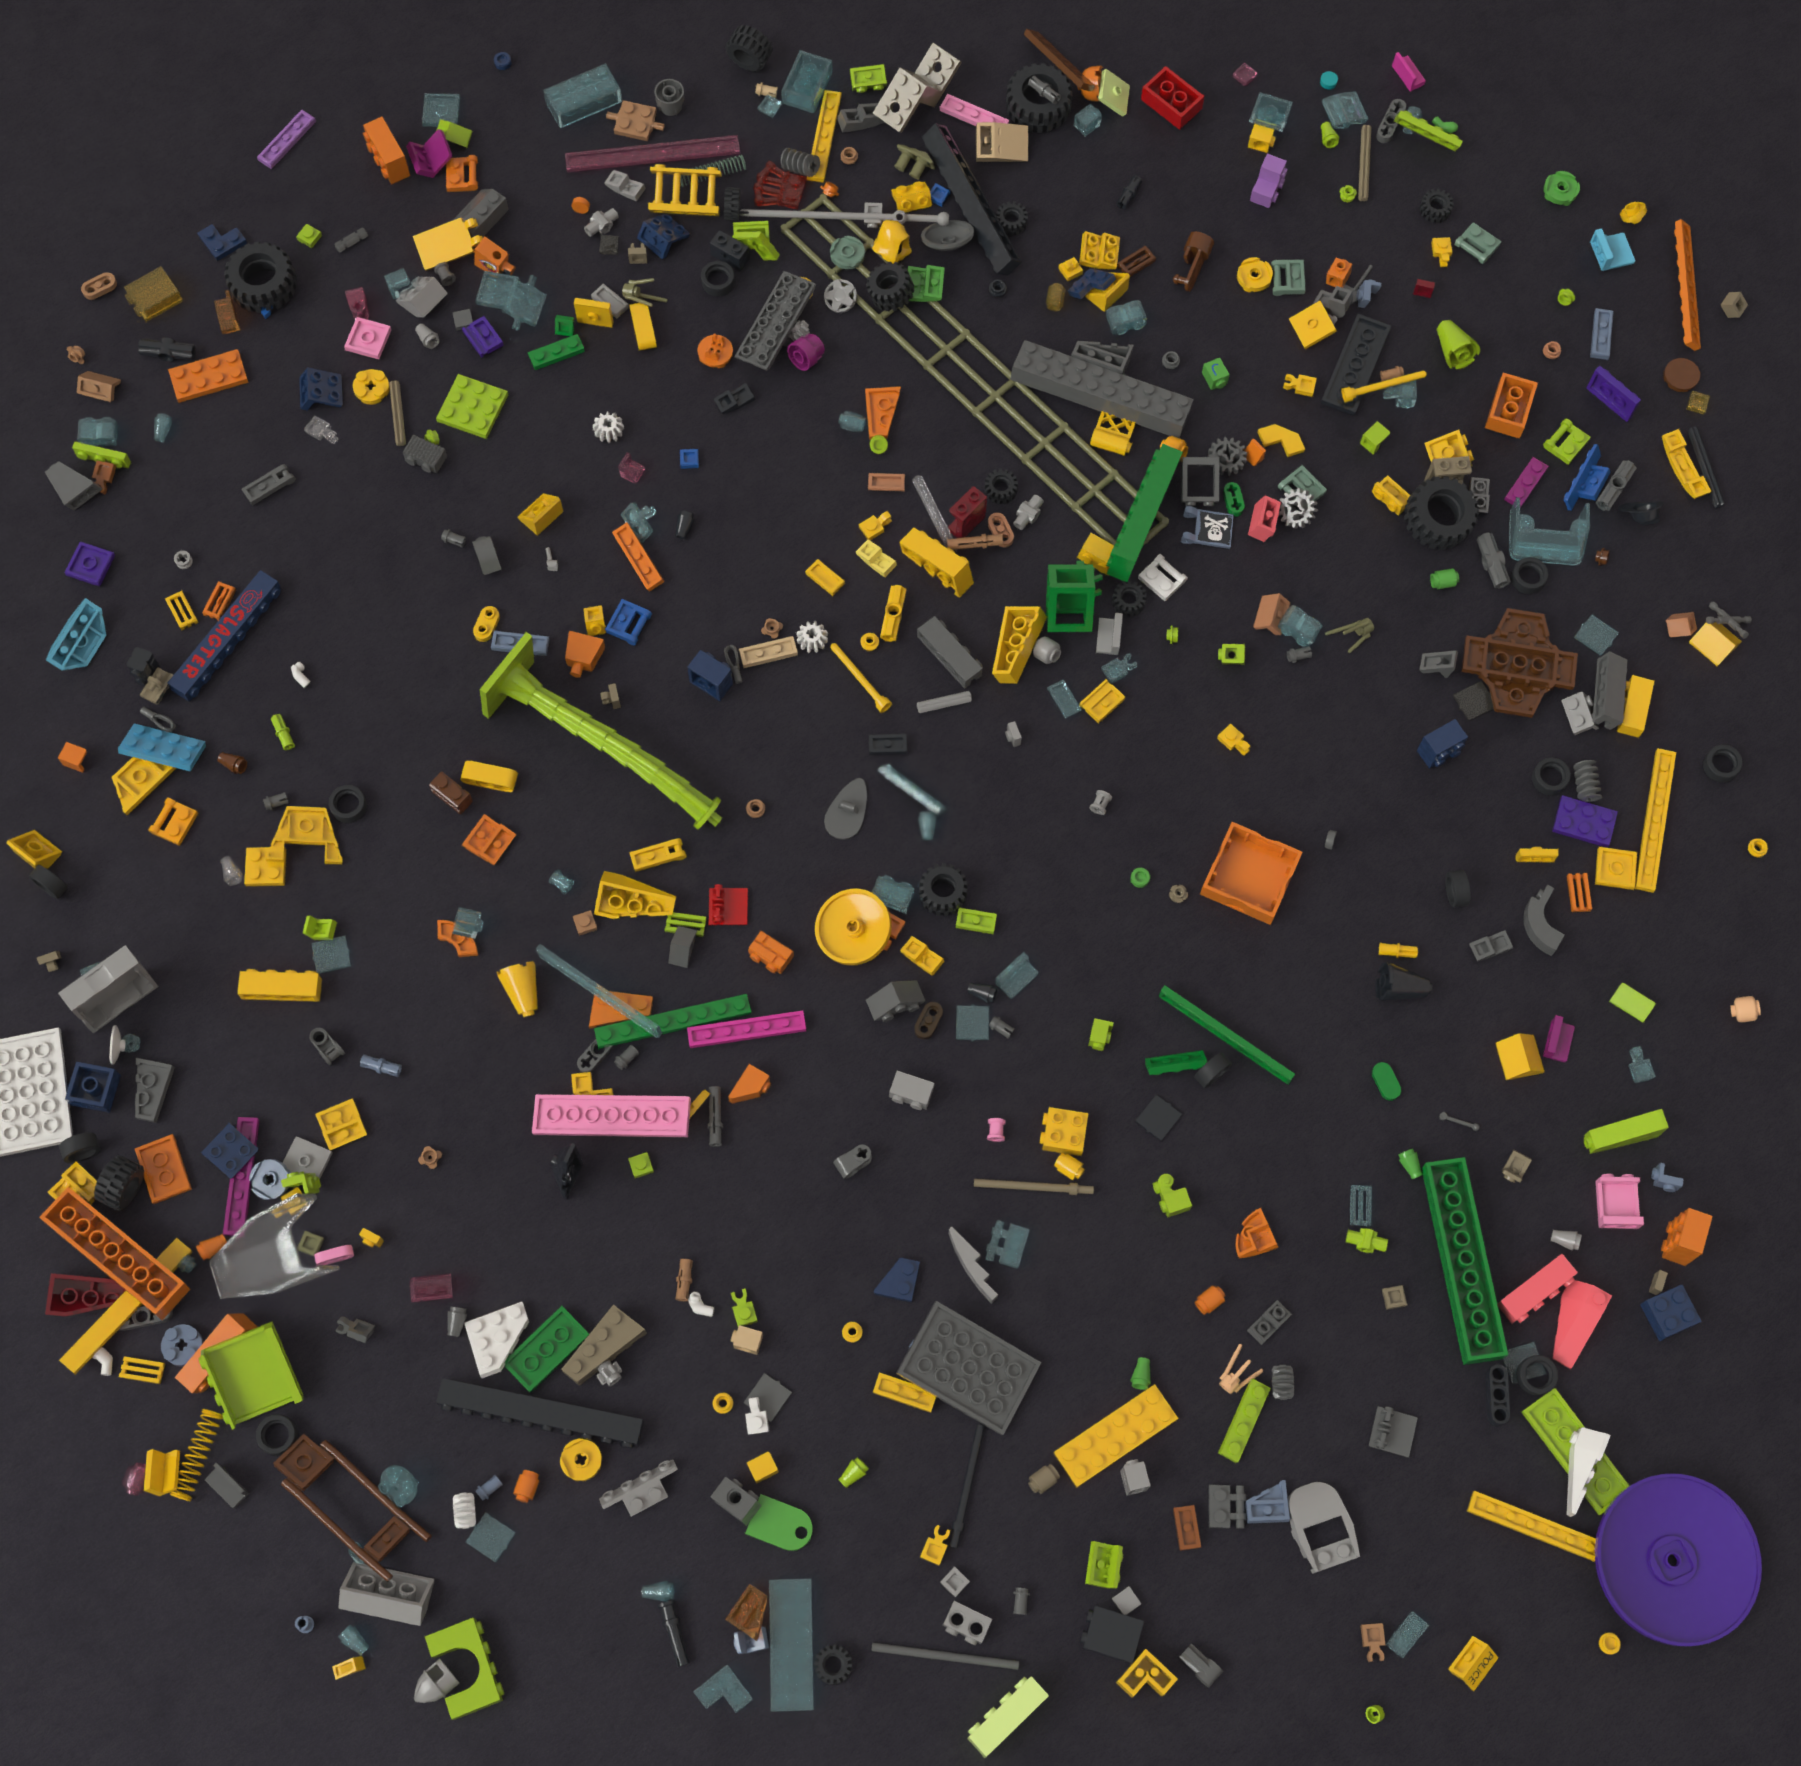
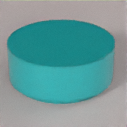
M1331 71L1324 72L1320 79L1321 86L1325 89L1336 87L1338 82L1337 75Z

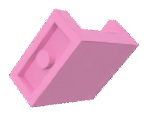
M1613 1174L1601 1175L1602 1177L1595 1181L1599 1228L1639 1229L1643 1226L1644 1219L1640 1217L1638 1198L1640 1177H1634L1632 1174H1625L1621 1177H1614Z

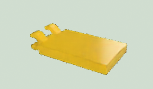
M458 218L414 235L413 238L424 269L428 271L435 268L439 263H448L474 253L473 247L477 246L483 239L480 235L471 238L469 229L478 226L477 220L470 218L464 222L463 218Z

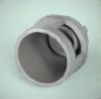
M440 1658L426 1671L424 1670L418 1679L414 1695L415 1702L427 1703L438 1701L443 1697L445 1698L451 1690L460 1684Z

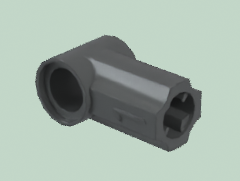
M1192 1643L1179 1657L1208 1688L1223 1673V1670L1210 1658L1207 1659Z

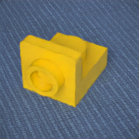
M602 605L584 608L587 634L589 636L605 634L606 628Z

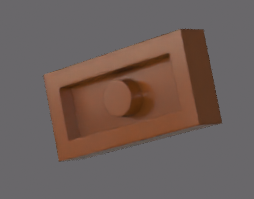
M1194 1505L1173 1508L1180 1551L1201 1548Z

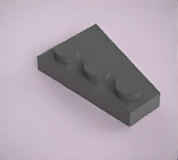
M136 1058L137 1094L135 1098V1117L139 1120L157 1123L175 1067L170 1064Z

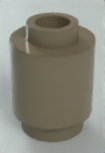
M1051 1464L1045 1465L1029 1477L1030 1482L1028 1484L1034 1493L1039 1492L1042 1494L1057 1483L1060 1475Z

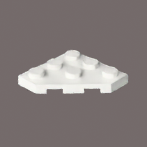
M523 1302L464 1323L481 1378L502 1371L505 1366L504 1362L508 1355L513 1352L523 1329H526L529 1320Z

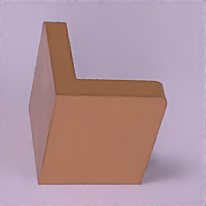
M1694 612L1673 614L1666 620L1669 637L1689 636L1697 630Z

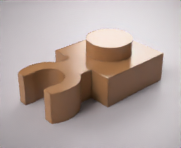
M1383 1623L1361 1625L1363 1647H1369L1370 1649L1367 1653L1368 1662L1373 1661V1653L1379 1655V1661H1384V1653L1380 1650V1646L1385 1645Z

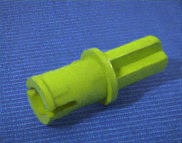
M273 715L271 721L276 730L275 735L279 737L283 750L294 748L295 744L289 734L290 729L286 727L282 715Z

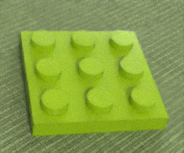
M458 374L436 420L439 423L487 439L508 397V391Z

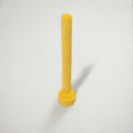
M1419 371L1356 389L1350 387L1342 388V397L1345 403L1350 402L1358 395L1426 377L1427 373L1426 371Z
M832 643L830 646L832 651L872 696L879 712L887 711L892 705L891 701L887 697L881 696L836 643Z

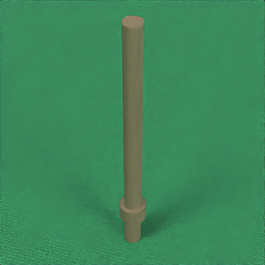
M974 1179V1187L1067 1192L1069 1195H1077V1193L1093 1194L1094 1186L1078 1185V1183L1067 1185Z

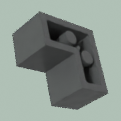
M917 980L890 982L866 999L874 1021L883 1020V1022L892 1020L894 1018L893 1015L906 1010L909 1012L918 1010L920 1008L919 1005L924 1003L925 999Z

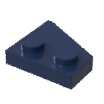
M899 1258L874 1289V1294L912 1302L920 1262Z

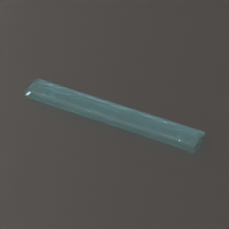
M541 944L538 945L536 952L544 961L656 1038H659L663 1033L659 1025Z

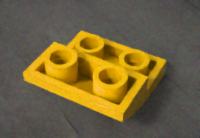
M1085 231L1082 234L1079 265L1098 269H1116L1120 237L1103 233L1100 236Z

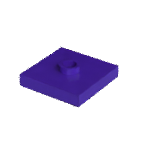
M79 542L64 573L66 576L100 587L115 554L114 552Z

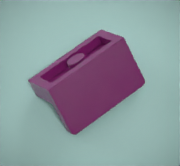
M1556 1015L1551 1020L1543 1057L1565 1063L1568 1059L1575 1027L1562 1023L1563 1017Z

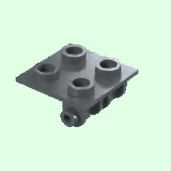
M1377 1406L1369 1446L1409 1458L1418 1418L1393 1411L1391 1407L1386 1406L1383 1408Z

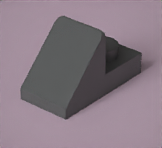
M1458 652L1423 653L1420 671L1422 673L1440 672L1445 678H1448L1455 670Z

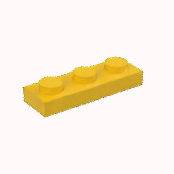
M880 1372L873 1390L874 1394L930 1413L936 1399L934 1395L915 1384Z

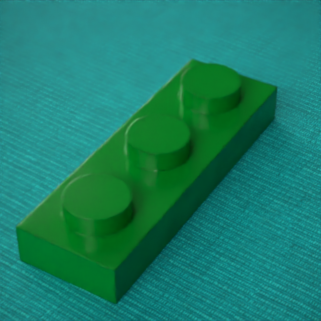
M578 334L530 351L528 356L534 369L538 370L583 353L585 350Z
M1203 1050L1145 1058V1065L1149 1075L1180 1072L1187 1069L1196 1070L1207 1063Z

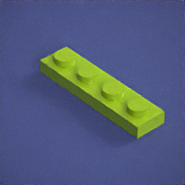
M1400 111L1394 119V122L1453 151H1456L1462 144V140L1457 135L1448 134L1441 127L1432 126L1424 119H1417L1408 111Z
M1250 1379L1218 1454L1235 1463L1239 1462L1271 1389L1270 1387L1255 1379Z

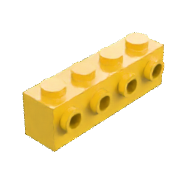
M247 969L246 971H240L237 994L244 1000L320 1002L322 979L315 971L297 973L294 970H286L284 973L276 970L258 972L255 969Z

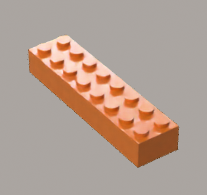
M69 1187L39 1217L161 1320L169 1314L190 1290L181 1279Z

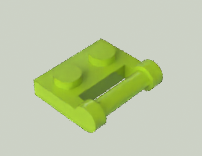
M1564 419L1561 422L1560 428L1550 439L1544 442L1543 446L1569 465L1591 437L1574 426L1569 419ZM1566 431L1571 433L1559 447L1555 445Z

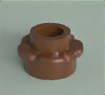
M1605 548L1597 551L1595 561L1599 563V566L1601 564L1607 565L1610 551L1605 550Z

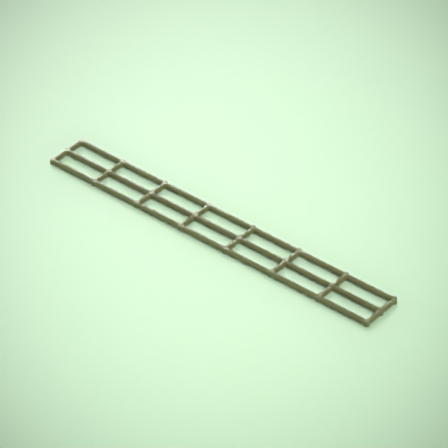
M821 194L817 200L801 210L814 211L824 204L832 212H842L825 194ZM792 218L786 224L781 225V232L819 266L833 281L841 279L837 274L843 270L842 268L835 266L831 269L790 230L802 219H805L832 245L836 239L824 227L812 218ZM840 219L865 242L863 244L865 252L869 248L872 249L874 246L872 238L867 236L852 220ZM860 264L856 267L866 278L870 277V271L865 266ZM853 292L850 294V297H851L852 299H853V297H854V293H853ZM857 294L856 303L877 324L887 331L925 370L956 397L974 417L979 419L1002 441L1023 464H1026L1071 507L1073 512H1076L1105 541L1112 545L1116 544V540L1081 508L1092 497L1096 496L1123 523L1125 522L1127 516L1101 492L1105 486L1115 479L1134 498L1136 497L1138 491L1116 469L1108 464L1068 426L1067 422H1064L1026 385L1010 380L1012 372L937 301H929L928 303L961 333L948 344L944 343L905 304L903 308H897L941 349L929 360H926L884 320L894 312L892 309L890 312L884 310L878 314ZM967 339L1009 381L995 391L952 349ZM945 355H948L990 395L977 407L933 366ZM1014 385L1059 426L1046 438L1001 397ZM996 401L1039 444L1025 454L982 411ZM1065 432L1109 475L1097 485H1094L1051 442ZM1044 448L1089 490L1076 502L1031 460ZM1159 511L1155 516L1159 523L1149 531L1143 545L1147 544L1149 540L1169 524V519L1164 517Z

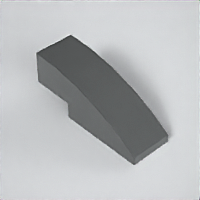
M878 103L859 104L857 109H841L837 120L842 132L863 130L885 123L873 114Z

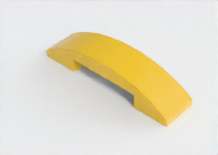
M1677 429L1664 434L1662 440L1667 457L1685 490L1694 499L1710 493L1711 490L1704 476H1699L1685 449L1687 444L1680 430Z

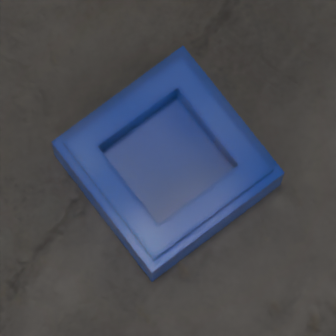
M935 183L930 190L931 202L942 207L950 195V190Z
M698 449L680 450L681 469L699 468Z

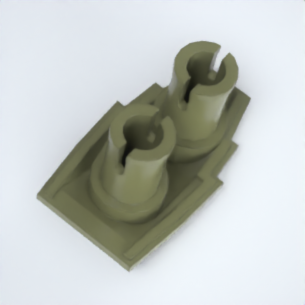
M897 145L898 150L902 154L894 166L899 171H905L910 159L917 161L909 173L916 180H919L925 167L935 170L934 163L926 152L909 148L905 145Z

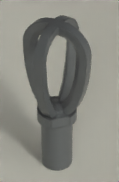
M734 645L726 646L724 654L733 673L735 683H742L737 648ZM729 649H732L735 653V666L731 663L728 656Z
M146 707L141 708L140 713L154 722L159 729L170 733L173 732L176 725L169 717L152 712ZM157 719L171 724V727L166 728L162 726Z

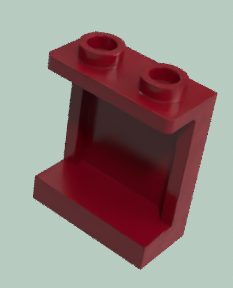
M974 486L965 493L949 510L956 519L948 526V531L956 538L966 537L986 517L987 496Z

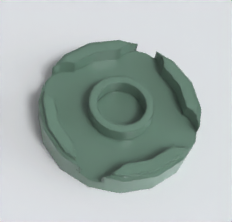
M852 236L836 239L830 248L831 260L842 269L847 270L858 267L865 258L863 243Z

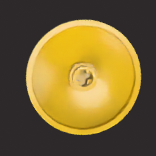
M863 889L840 891L823 904L817 915L815 936L818 945L829 958L837 963L844 965L866 963L879 955L888 943L892 926L890 913L886 905L869 891Z

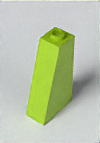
M1659 1109L1589 1130L1584 1135V1144L1589 1149L1590 1154L1657 1138L1669 1127L1663 1110Z

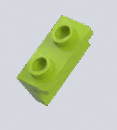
M884 64L850 68L852 91L857 90V93H862L870 88H874L876 91L882 90L887 86Z
M293 1172L286 1174L287 1178L281 1180L283 1188L303 1185L305 1194L320 1192V1179L315 1173Z
M1091 1541L1085 1584L1116 1589L1120 1581L1119 1572L1123 1560V1546Z

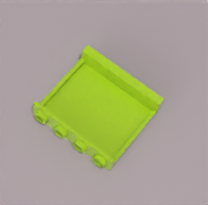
M273 1321L201 1350L199 1363L202 1369H206L208 1372V1384L210 1388L214 1387L217 1393L214 1395L217 1405H222L224 1413H222L226 1425L230 1424L232 1430L235 1429L236 1424L292 1401L296 1404L303 1401V1392Z

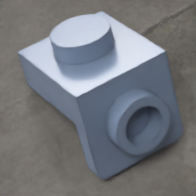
M1364 280L1356 294L1358 307L1365 308L1370 302L1371 293L1376 294L1381 288V283L1375 280Z
M1660 1163L1656 1168H1653L1651 1178L1654 1179L1653 1186L1661 1187L1667 1192H1675L1683 1186V1178L1664 1175V1163Z
M759 1627L743 1632H735L734 1647L737 1653L748 1654L768 1649L766 1628Z

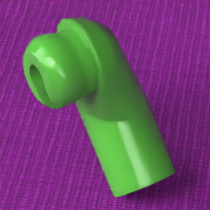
M1438 116L1432 120L1434 126L1441 127L1446 133H1454L1458 130V125L1455 122H1443Z

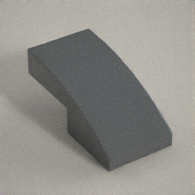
M1505 930L1469 943L1477 962L1513 949V945Z

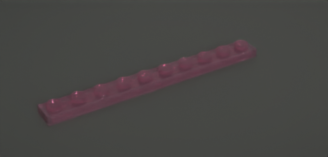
M738 135L565 153L567 172L733 155L740 154Z

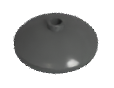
M949 220V224L946 226H941L936 222L922 231L921 238L922 242L929 248L939 251H953L966 245L973 238L974 229L971 224L960 220Z

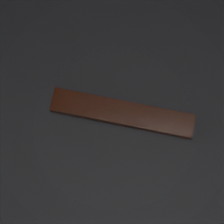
M1026 29L1024 35L1080 89L1093 91L1095 85L1037 31Z

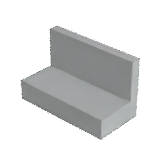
M1115 613L1114 619L1099 618L1096 653L1118 655L1123 614Z

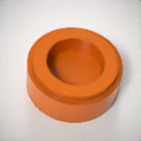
M576 197L573 199L571 207L575 212L585 214L589 210L590 203L583 197Z

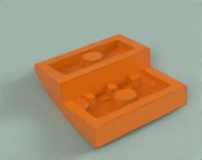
M484 814L462 846L483 860L495 865L516 834Z

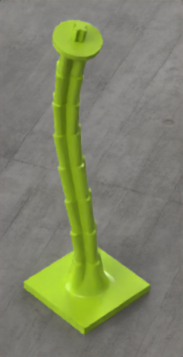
M526 632L480 688L482 712L488 719L507 696L525 705L529 704L549 720L556 721L576 737L579 735L599 751L606 752L624 767L628 766L647 783H652L672 802H677L696 820L693 825L696 829H699L706 821H709L715 827L721 821L722 817L714 812L721 799L718 797L713 800L709 799L689 785V781L666 767V763L642 750L640 745L617 734L616 730L593 719L590 714L568 704L564 698L543 688V685L528 671L534 663L533 639L529 633Z

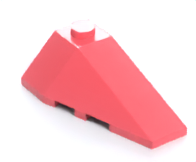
M1577 1280L1565 1288L1560 1300L1561 1306L1557 1321L1558 1328L1557 1335L1555 1336L1553 1360L1572 1369L1604 1313L1612 1295L1594 1285Z

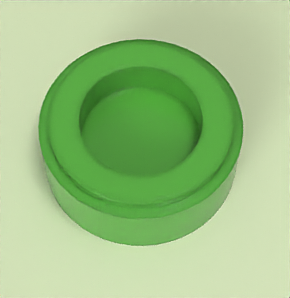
M1144 868L1133 870L1131 883L1138 888L1147 886L1150 881L1149 872Z

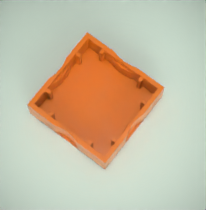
M1232 822L1215 862L1203 884L1200 895L1271 925L1303 852L1279 841L1267 839L1251 829Z

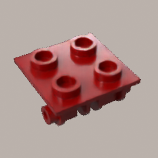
M716 884L715 888H709V925H747L748 888H722L720 884Z

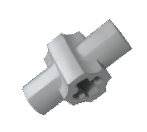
M614 208L605 213L596 211L590 218V223L584 227L585 232L590 237L597 232L606 234L613 226V221L619 218L618 213Z
M1034 495L1029 502H1022L1016 514L1018 517L1013 522L1014 526L1023 530L1028 522L1030 524L1034 523L1040 514L1039 508L1044 502L1043 499L1038 495Z

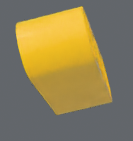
M641 303L630 304L629 307L639 351L656 348L657 345L648 306Z
M465 761L460 780L469 785L513 792L518 772L509 768Z

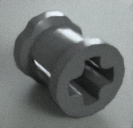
M442 262L435 266L434 272L439 275L443 286H449L455 282L456 276L451 273L447 262Z

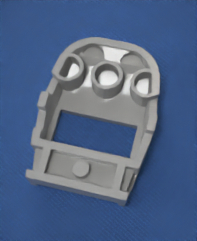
M1314 1482L1301 1486L1291 1492L1287 1498L1292 1528L1291 1533L1303 1557L1307 1558L1312 1566V1574L1360 1557L1354 1524L1339 1494L1332 1486L1322 1482ZM1341 1516L1349 1538L1311 1551L1303 1529Z

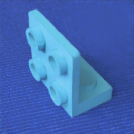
M1602 229L1595 230L1590 243L1602 271L1635 263L1624 233L1607 236L1604 235Z

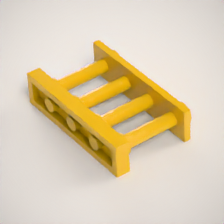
M655 164V167H650L651 173L656 174L655 200H653V203L648 204L650 213L720 216V208L714 203L716 177H722V173L718 168L707 167V170L665 168V165ZM663 174L674 175L673 198L670 204L662 201ZM681 175L691 176L690 202H688V205L681 204L679 201ZM698 176L709 177L708 199L705 205L697 203Z

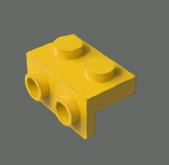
M919 181L913 183V185L898 186L896 189L891 190L892 197L897 204V211L902 210L906 213L932 206L930 190L925 182Z
M1388 475L1380 483L1377 482L1372 490L1374 496L1385 503L1391 512H1395L1398 516L1404 511L1407 500L1410 497Z

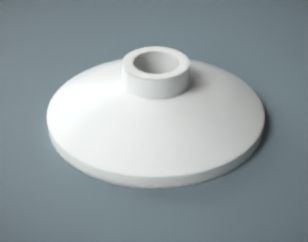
M117 1025L113 1026L111 1033V1065H114L117 1061L120 1051H125L126 1041L121 1040Z

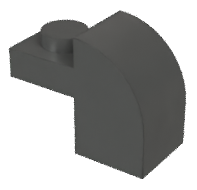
M1338 286L1335 287L1332 293L1321 290L1313 304L1321 301L1326 312H1329L1331 316L1334 315L1337 318H1341L1345 315L1353 301V291Z
M483 536L473 541L472 543L483 574L486 575L501 570L491 537Z

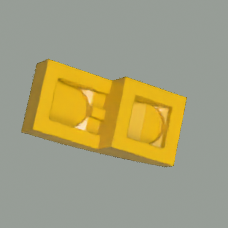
M913 936L900 950L908 959L932 976L944 963L942 957L929 950L926 944Z

